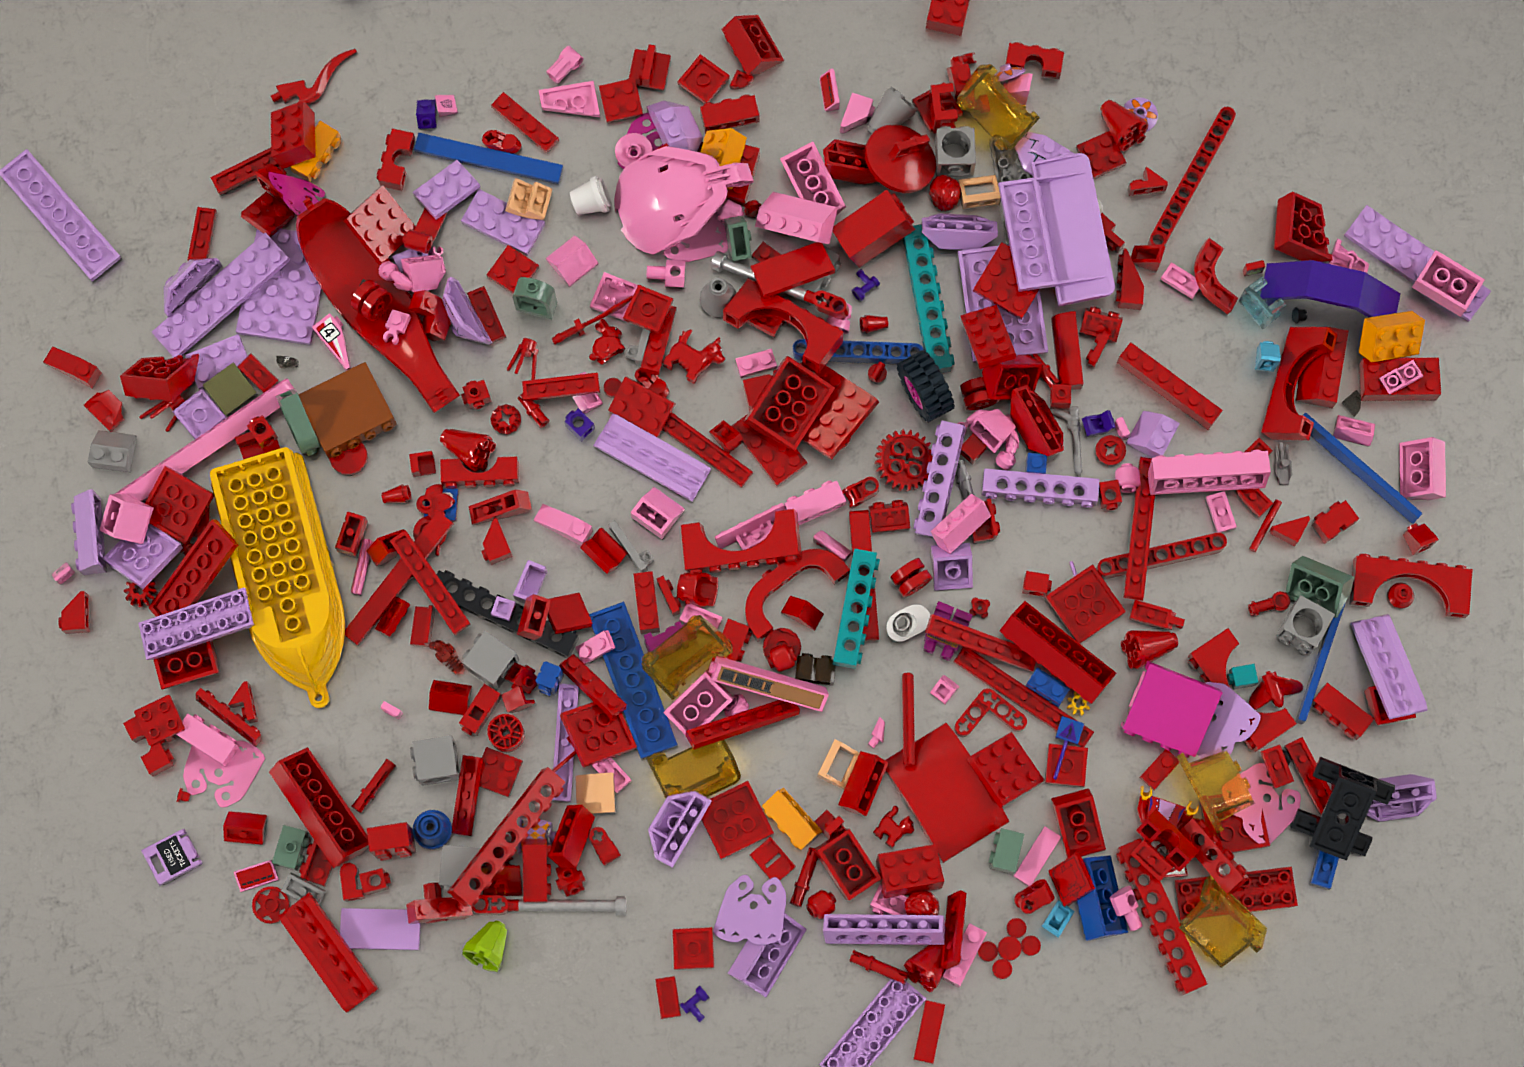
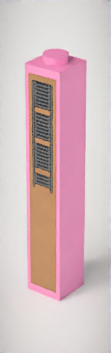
M716 656L715 661L711 662L709 666L712 681L820 712L823 711L829 696L826 687Z

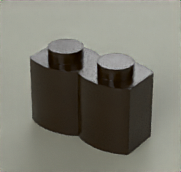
M802 653L801 656L797 657L795 678L820 685H834L836 665H833L834 659L828 655L815 658L813 654Z

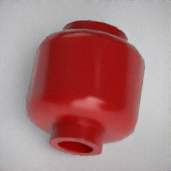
M787 644L770 649V657L767 658L770 668H775L778 672L794 667L795 661H797L793 647H789Z
M820 890L808 898L806 908L813 918L822 920L825 914H831L835 911L834 903L837 901L831 892L827 893L825 890Z

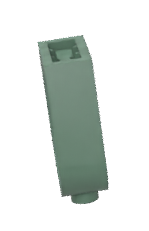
M518 278L513 294L516 310L552 320L557 305L554 288L537 279Z
M291 389L277 395V401L301 454L306 453L307 456L317 453L316 448L320 447L298 393Z

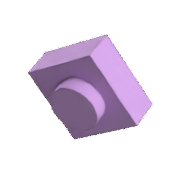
M497 596L491 616L510 621L516 602Z

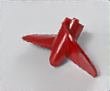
M1267 671L1262 676V682L1250 696L1249 705L1254 710H1257L1272 700L1276 707L1281 708L1284 704L1283 696L1302 692L1303 684L1294 679L1279 677L1276 671Z

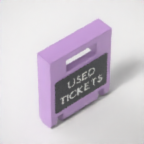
M185 829L141 850L159 886L202 865L201 860L192 862V860L199 856L189 836L180 838L186 834ZM156 856L159 857L165 871L159 874L150 860Z

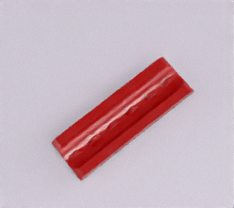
M1292 867L1250 871L1246 873L1250 879L1233 894H1226L1212 876L1175 880L1180 920L1298 906Z
M311 892L307 893L279 915L281 923L346 1013L378 990L376 984Z

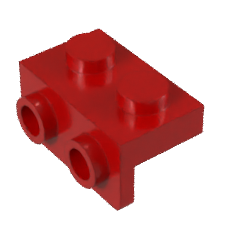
M991 498L984 501L991 517L971 534L973 543L994 540L997 538L998 533H1000L999 522L995 521L994 516L996 515V506L991 502Z

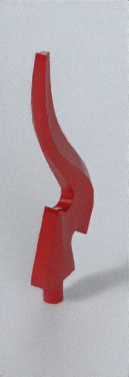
M356 49L345 51L332 58L323 67L311 88L305 87L306 83L304 80L277 85L278 92L271 95L273 102L282 98L284 103H287L293 97H298L300 101H304L307 105L314 103L322 96L337 66L351 55L357 53Z

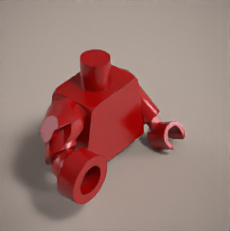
M975 53L955 56L951 59L952 67L947 68L949 83H953L954 86L952 96L956 102H960L968 110L972 109L981 115L989 113L986 95L978 96L976 100H974L973 96L974 85L969 64L977 62L973 59Z

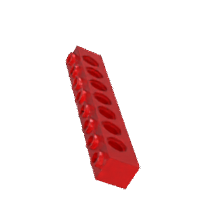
M549 767L541 769L447 892L463 906H474L480 900V893L483 889L487 890L493 883V880H491L495 874L498 875L505 867L503 863L506 859H510L517 850L515 848L519 842L523 843L529 835L527 833L531 827L534 828L539 823V816L542 812H547L552 806V803H550L554 797L557 798L564 790L562 786L565 784V781ZM542 787L547 791L546 797L541 795L540 790ZM530 802L535 805L534 812L529 809ZM518 817L523 820L522 828L517 824ZM506 833H509L512 837L510 843L505 839ZM495 848H497L500 852L499 858H496L493 855V850ZM482 864H486L488 867L486 874L481 870ZM471 879H473L476 882V888L474 890L471 889L469 886V882Z
M1141 838L1120 846L1117 849L1116 857L1120 864H1124L1126 869L1124 871L1125 877L1134 886L1133 893L1136 900H1140L1143 906L1141 911L1144 918H1148L1151 923L1149 929L1153 937H1157L1160 943L1157 946L1161 955H1165L1167 958L1166 966L1170 974L1173 973L1176 981H1174L1178 992H1182L1185 995L1208 983L1161 881L1156 878L1151 879L1150 872L1141 864L1137 868L1130 864V859L1134 858L1131 852L1142 842ZM1139 876L1147 877L1148 885H1141L1138 881ZM1148 894L1156 896L1157 901L1155 904L1147 901ZM1156 912H1161L1164 914V922H1158L1156 920ZM1165 930L1173 933L1171 941L1164 938ZM1177 948L1181 951L1182 956L1180 959L1173 957V949ZM1182 967H1187L1190 970L1189 977L1181 975Z

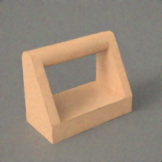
M996 175L958 180L961 189L962 209L1000 204L1001 198ZM992 183L994 192L966 195L964 186Z
M835 739L818 773V777L845 789L859 752ZM839 749L853 755L841 782L828 775Z

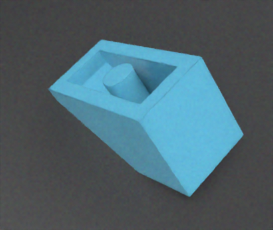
M1263 341V343L1258 345L1255 370L1275 371L1281 358L1279 345L1271 341Z

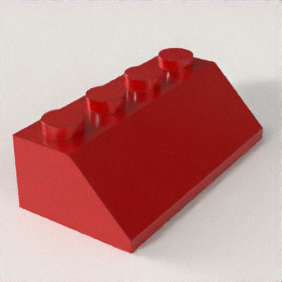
M1328 327L1338 334L1333 352L1318 356L1306 366L1299 377L1295 401L1333 409L1338 399L1349 330Z

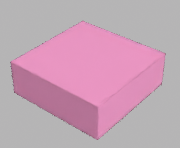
M1123 417L1116 419L1114 424L1119 438L1123 441L1128 439L1130 432Z
M385 701L381 705L383 712L396 719L401 718L403 712Z

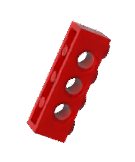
M1192 818L1179 831L1200 850L1195 857L1225 893L1233 894L1250 879L1246 875L1248 873L1241 864H1237L1234 861L1235 857L1232 852L1223 848L1220 838L1216 834H1211L1208 830V824L1203 819ZM1200 835H1203L1205 838L1202 845L1198 842ZM1214 849L1217 851V858L1215 860L1211 858V852ZM1225 865H1229L1230 867V873L1228 875H1226L1223 871Z

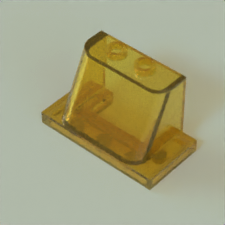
M1227 750L1191 763L1188 762L1184 753L1177 756L1216 833L1224 830L1220 823L1221 820L1255 804L1248 791L1251 788L1246 777L1241 778L1239 772L1242 769L1237 760L1232 761Z
M1211 875L1207 877L1199 898L1201 901L1180 922L1179 929L1187 935L1192 943L1201 948L1207 957H1210L1222 968L1249 946L1256 953L1263 948L1267 927L1232 894H1226Z

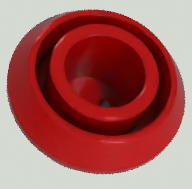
M1395 583L1388 591V599L1396 608H1407L1414 601V591L1406 583Z

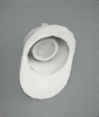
M917 604L895 611L887 621V634L895 641H905L923 632L928 625L929 611L926 607Z

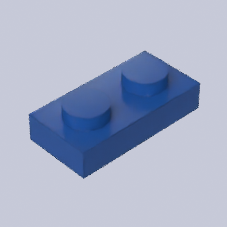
M1319 850L1310 884L1330 890L1339 858Z

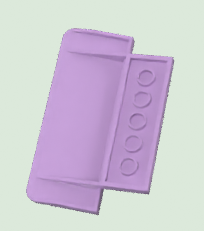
M1085 154L1063 155L1031 162L1033 178L999 182V193L1019 292L1055 287L1058 307L1107 297L1114 292L1115 283L1090 160Z

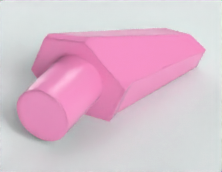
M880 717L871 733L873 737L868 743L872 748H875L879 741L882 743L884 741L885 722Z

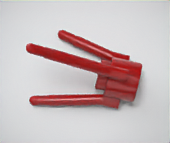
M523 338L522 343L518 345L517 351L507 367V371L511 369L519 354H521L514 372L518 374L524 357H531L533 355L531 380H535L537 354L539 351L536 349L537 342L529 338Z
M180 395L171 402L164 400L140 415L139 418L142 419L154 412L150 415V418L153 419L168 407L174 411L185 400ZM175 415L165 429L166 432L171 429L177 420Z

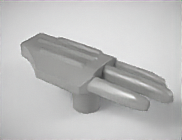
M1280 442L1281 460H1279L1278 445L1275 447V471L1279 485H1288L1292 476V463L1289 459L1288 445H1285L1286 459H1284L1283 442Z

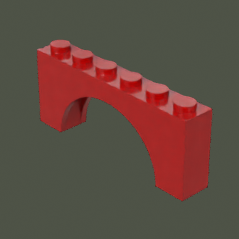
M749 278L723 309V321L737 329L748 321L763 317L777 318L793 325L803 335L807 344L806 351L803 354L802 365L817 374L821 372L843 343L844 332L839 327L832 326L823 318L816 317L807 309L800 308L791 300L784 299L778 294L764 298L758 283Z
M1290 327L1265 421L1262 426L1261 433L1270 439L1310 440L1314 422L1304 415L1297 413L1294 404V392L1297 381L1306 366L1318 356L1333 352L1338 334L1330 328Z
M795 509L775 511L774 524L767 537L756 546L741 551L724 550L710 543L705 534L704 526L700 522L681 525L684 565L688 573H690V570L717 573L725 568L738 570L740 566L747 565L749 568L758 567L761 563L775 565L778 564V561L795 562L797 558H802L798 514Z
M1359 554V556L1353 559L1352 576H1354L1349 605L1369 607L1373 603L1375 592L1380 585L1395 578L1406 577L1421 580L1433 587L1444 602L1446 616L1466 618L1470 614L1473 569H1467V566L1464 565L1449 567L1446 563L1432 565L1422 560L1415 563L1409 562V559L1405 558L1390 560L1388 556L1373 558L1369 554Z
M1227 628L1188 655V663L1194 670L1197 669L1200 674L1199 678L1203 683H1221L1229 687L1226 677L1227 660L1230 653L1240 643L1230 629ZM1286 708L1273 713L1258 712L1261 715L1259 725L1253 734L1245 740V743L1250 750L1253 749L1257 752L1297 723ZM1255 718L1249 719L1250 725H1252V721L1255 720ZM1241 729L1240 734L1246 732V730Z

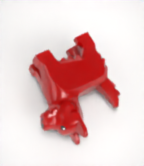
M692 329L686 332L682 331V336H679L678 343L672 346L669 355L665 357L662 364L663 367L672 371L673 364L679 363L683 369L688 371L686 375L687 380L695 384L697 377L711 363L721 364L726 359L722 355V348L719 345L721 342L720 337L708 344L702 351L687 345V341L692 333Z

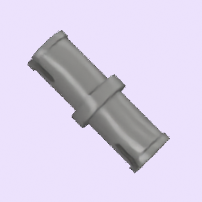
M963 459L959 460L961 468L959 464L957 466L956 482L960 485L963 500H965L968 494H975L970 482L971 475H968L965 460Z

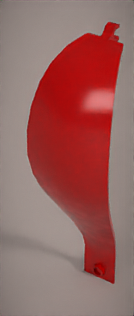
M309 197L302 201L307 210L297 216L296 231L298 241L310 270L339 314L363 339L411 380L434 413L459 397L460 394L442 370L433 353L419 315L409 310L412 300L409 291L396 288L394 281H386L380 277L379 267L381 264L375 261L343 221L350 212L337 202L326 198L315 204L312 203ZM367 280L375 281L392 295V302L388 310L381 318L373 322L351 307L353 294ZM392 310L411 316L405 333L398 334L399 342L397 345H394L392 342L394 337H390L388 342L383 340L384 333L389 331L385 325Z

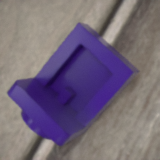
M436 99L417 100L416 117L419 129L437 127Z
M1106 410L1102 414L1082 418L1087 437L1106 434L1115 428L1114 418L1110 410Z

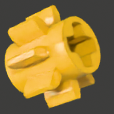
M1074 692V698L1068 697L1067 699L1070 702L1067 709L1073 711V716L1076 713H1080L1083 716V710L1089 711L1090 709L1087 706L1088 701H1085ZM1078 700L1081 701L1082 705L1079 708L1076 707L1075 703Z

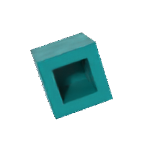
M1255 664L1232 667L1229 670L1227 680L1228 684L1232 685L1233 690L1256 686L1259 683Z

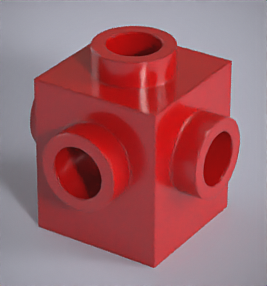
M484 379L478 382L470 381L465 384L466 386L462 387L464 393L461 396L464 405L468 404L470 409H480L485 404L492 402Z
M514 662L504 679L512 684V689L521 686L523 692L530 694L537 684L535 681L537 678L534 674L535 670L528 665L524 667Z
M555 868L559 878L555 881L559 891L564 890L566 897L584 890L582 882L585 881L582 870L578 871L577 868Z

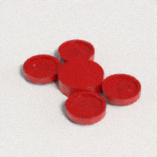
M1014 918L1008 922L1006 929L1010 936L1001 939L998 946L993 942L986 941L981 944L978 950V955L983 961H993L998 954L1002 958L997 960L992 966L994 976L999 979H1006L1011 975L1012 965L1009 961L1015 960L1020 955L1021 950L1029 956L1036 955L1040 951L1041 943L1037 937L1027 936L1021 943L1016 939L1026 933L1027 927L1022 919Z

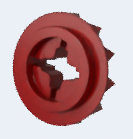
M508 404L498 405L492 411L491 424L497 432L510 434L519 428L521 415L514 406ZM502 413H504L506 416H511L509 418L510 425H508L505 421H500L503 419Z
M1104 436L1096 445V456L1100 462L1105 463L1107 466L1120 463L1126 455V446L1117 436ZM1115 446V454L1111 453L1106 456V447L1111 448Z

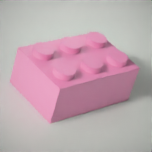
M1435 250L1412 288L1461 317L1485 279Z
M706 670L663 713L686 734V730L710 723L734 697L721 683L712 681L709 671Z

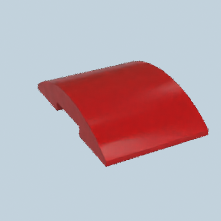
M947 723L915 741L914 766H905L903 764V749L885 760L889 762L885 772L912 811L931 845L936 844L938 856L943 863L1010 822L1003 808H999L967 759L970 757V754Z

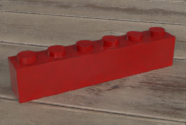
M1132 342L1129 343L1119 356L1117 361L1119 365L1205 429L1209 430L1223 410Z

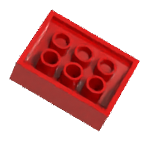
M787 356L782 360L743 422L757 432L795 451L835 387Z

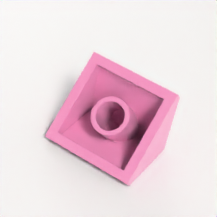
M575 235L545 258L569 287L599 264L586 243Z

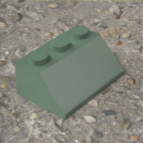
M1301 556L1292 562L1285 593L1294 601L1301 595L1334 613V618H1337L1351 593L1354 576L1308 557Z

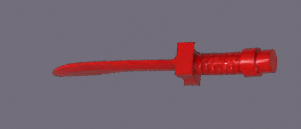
M633 296L624 299L602 314L582 324L580 319L575 320V326L556 334L552 341L556 345L576 333H579V336L584 335L583 329L586 326L618 311L627 305Z

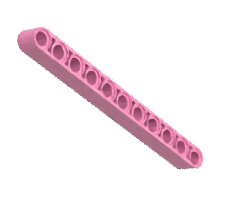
M288 378L282 380L115 494H126L136 500L143 501L151 493L165 466L183 474L248 430L247 425L250 424V420L254 417L263 415L265 418L279 409L280 405L276 396L291 389L295 390Z

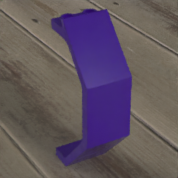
M1310 260L1267 263L1260 299L1265 300L1264 306L1272 307L1276 300L1310 299L1354 309L1369 318L1397 313L1401 293L1366 272Z

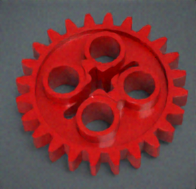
M902 429L900 435L897 431H894L893 437L888 434L886 436L887 440L883 439L881 441L883 446L879 445L876 448L880 451L874 455L879 458L874 464L880 465L876 472L882 471L883 474L880 476V479L886 477L885 484L892 482V489L898 485L899 491L905 487L906 491L909 492L911 486L916 490L918 489V484L922 487L924 481L928 480L927 466L933 459L931 449L928 448L931 442L925 444L926 437L918 438L919 432L913 436L912 430H909L906 434L904 429ZM895 445L901 448V453L895 452ZM912 450H918L920 457L914 456ZM904 457H906V461H909L907 464L903 460ZM891 464H896L899 468V471H893L891 468ZM910 467L916 469L917 475L910 473Z

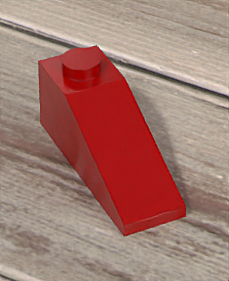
M53 346L43 361L44 364L93 389L102 374L97 366Z
M517 489L468 506L472 525L490 522L495 518L499 520L532 510L528 492Z

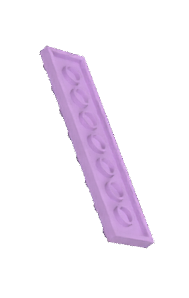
M27 149L0 170L2 179L92 282L121 259V256Z
M1368 205L1365 206L1344 235L1413 284L1434 253L1433 250ZM1481 285L1461 317L1469 322L1491 290Z
M265 232L171 314L170 317L152 331L153 335L173 357L185 354L291 260Z

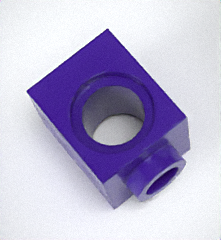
M579 408L575 412L572 410L565 417L566 427L581 442L595 429L594 423ZM581 420L584 423L581 427H575L573 425L574 422Z

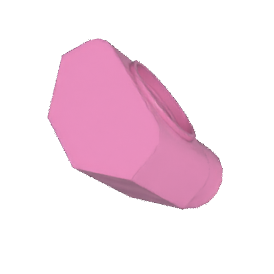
M666 260V266H647V279L665 280V287L684 288L685 260ZM675 270L680 272L678 276H672L670 273Z
M1131 886L1123 887L1109 897L1116 916L1124 915L1130 931L1137 930L1143 926L1136 909L1138 903Z

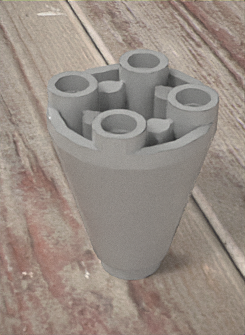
M891 86L885 91L868 123L869 127L867 130L873 134L874 131L882 126L900 125L914 116L918 109Z
M715 278L702 289L700 294L701 306L711 317H723V309L735 296L736 290L724 279Z

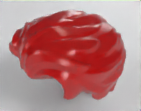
M940 175L931 182L929 194L933 205L937 209L946 212L957 205L961 189L956 179L948 175Z
M914 892L904 903L907 915H939V901L931 892Z

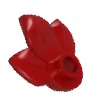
M435 484L428 487L425 495L417 499L416 507L419 512L428 514L432 519L438 511L445 516L444 511L452 507L455 500L450 495L442 493L443 485ZM427 501L430 505L424 506L422 503Z

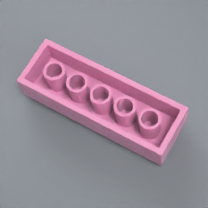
M1234 451L1226 454L1216 452L1209 455L1197 453L1191 456L1178 454L1174 457L1156 456L1152 458L1148 471L1150 495L1265 488L1271 473L1268 451Z

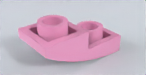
M1414 360L1379 379L1390 395L1419 380L1423 375Z

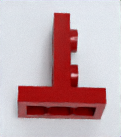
M828 810L814 821L827 839L845 829L844 820L840 816L835 818Z

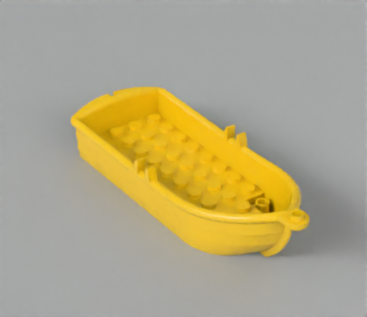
M284 447L212 469L210 471L211 486L215 494L214 498L221 525L239 544L231 555L230 560L238 589L245 587L254 622V625L248 628L252 640L267 664L285 680L306 690L312 706L320 709L329 703L326 684L337 667L343 649L345 637L344 608L333 571L334 564L329 556L330 550L325 541L303 456L296 452L293 453L292 450ZM319 696H322V699L320 701H317V698Z

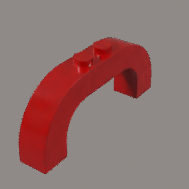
M808 549L801 551L802 558H797V561L785 562V560L778 562V567L773 571L769 569L763 573L762 579L751 589L745 606L747 626L750 627V632L756 641H761L768 633L773 631V626L765 617L762 609L765 600L771 594L807 569H817L824 572L835 585L850 574V569L845 562L829 551Z

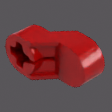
M489 130L482 137V142L490 149L515 154L521 148V142L513 134Z
M641 368L636 370L635 379L638 383L665 398L669 395L667 384L657 375L641 372Z

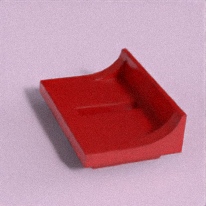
M771 837L750 854L751 858L769 879L776 877L782 880L796 868ZM777 854H780L781 857H779L768 868L765 866Z

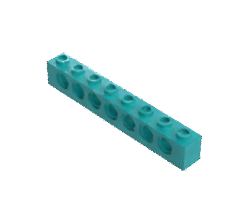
M922 224L913 225L915 230L903 238L923 348L934 359L935 364L940 368V372L947 373L951 372L955 361L953 354L949 352V347H951L950 336H946L945 332L948 329L946 318L942 316L944 303L943 300H939L938 295L941 294L940 283H936L935 276L938 275L937 267L932 264L934 251L933 247H929L928 241L930 240L922 233ZM921 243L923 248L917 249L914 247V244ZM922 260L925 261L927 265L922 267L919 266L917 262ZM923 278H927L930 281V283L923 284L920 280ZM931 296L933 301L926 302L924 297ZM934 314L937 318L930 320L927 315ZM938 332L940 337L933 338L931 333ZM939 349L942 350L944 354L942 356L935 355L934 351Z

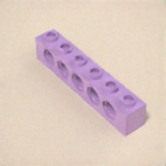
M942 420L941 424L937 425L935 436H938L936 444L933 443L931 449L933 459L927 466L929 476L928 480L924 481L922 492L925 493L923 500L920 499L918 510L920 511L919 518H916L914 522L915 533L918 535L933 538L930 531L946 517L966 431L964 425ZM946 438H952V444L949 447H944L943 441ZM947 456V464L944 466L939 465V459ZM937 475H943L944 477L941 484H935L934 482ZM939 494L938 502L931 503V495ZM929 512H934V520L927 522L926 515Z
M984 469L981 495L986 496L988 499L1005 497V500L1008 501L1024 499L1025 502L1033 503L1035 500L1043 501L1044 504L1060 502L1064 506L1081 504L1082 507L1092 508L1098 502L1099 479ZM1004 482L1007 488L1000 489L997 483ZM1023 484L1026 490L1019 491L1016 485ZM1041 485L1045 488V492L1039 493L1035 487ZM1061 487L1064 493L1059 495L1054 489ZM1079 488L1083 491V495L1076 496L1073 490Z
M824 915L823 933L826 944H945L944 915Z

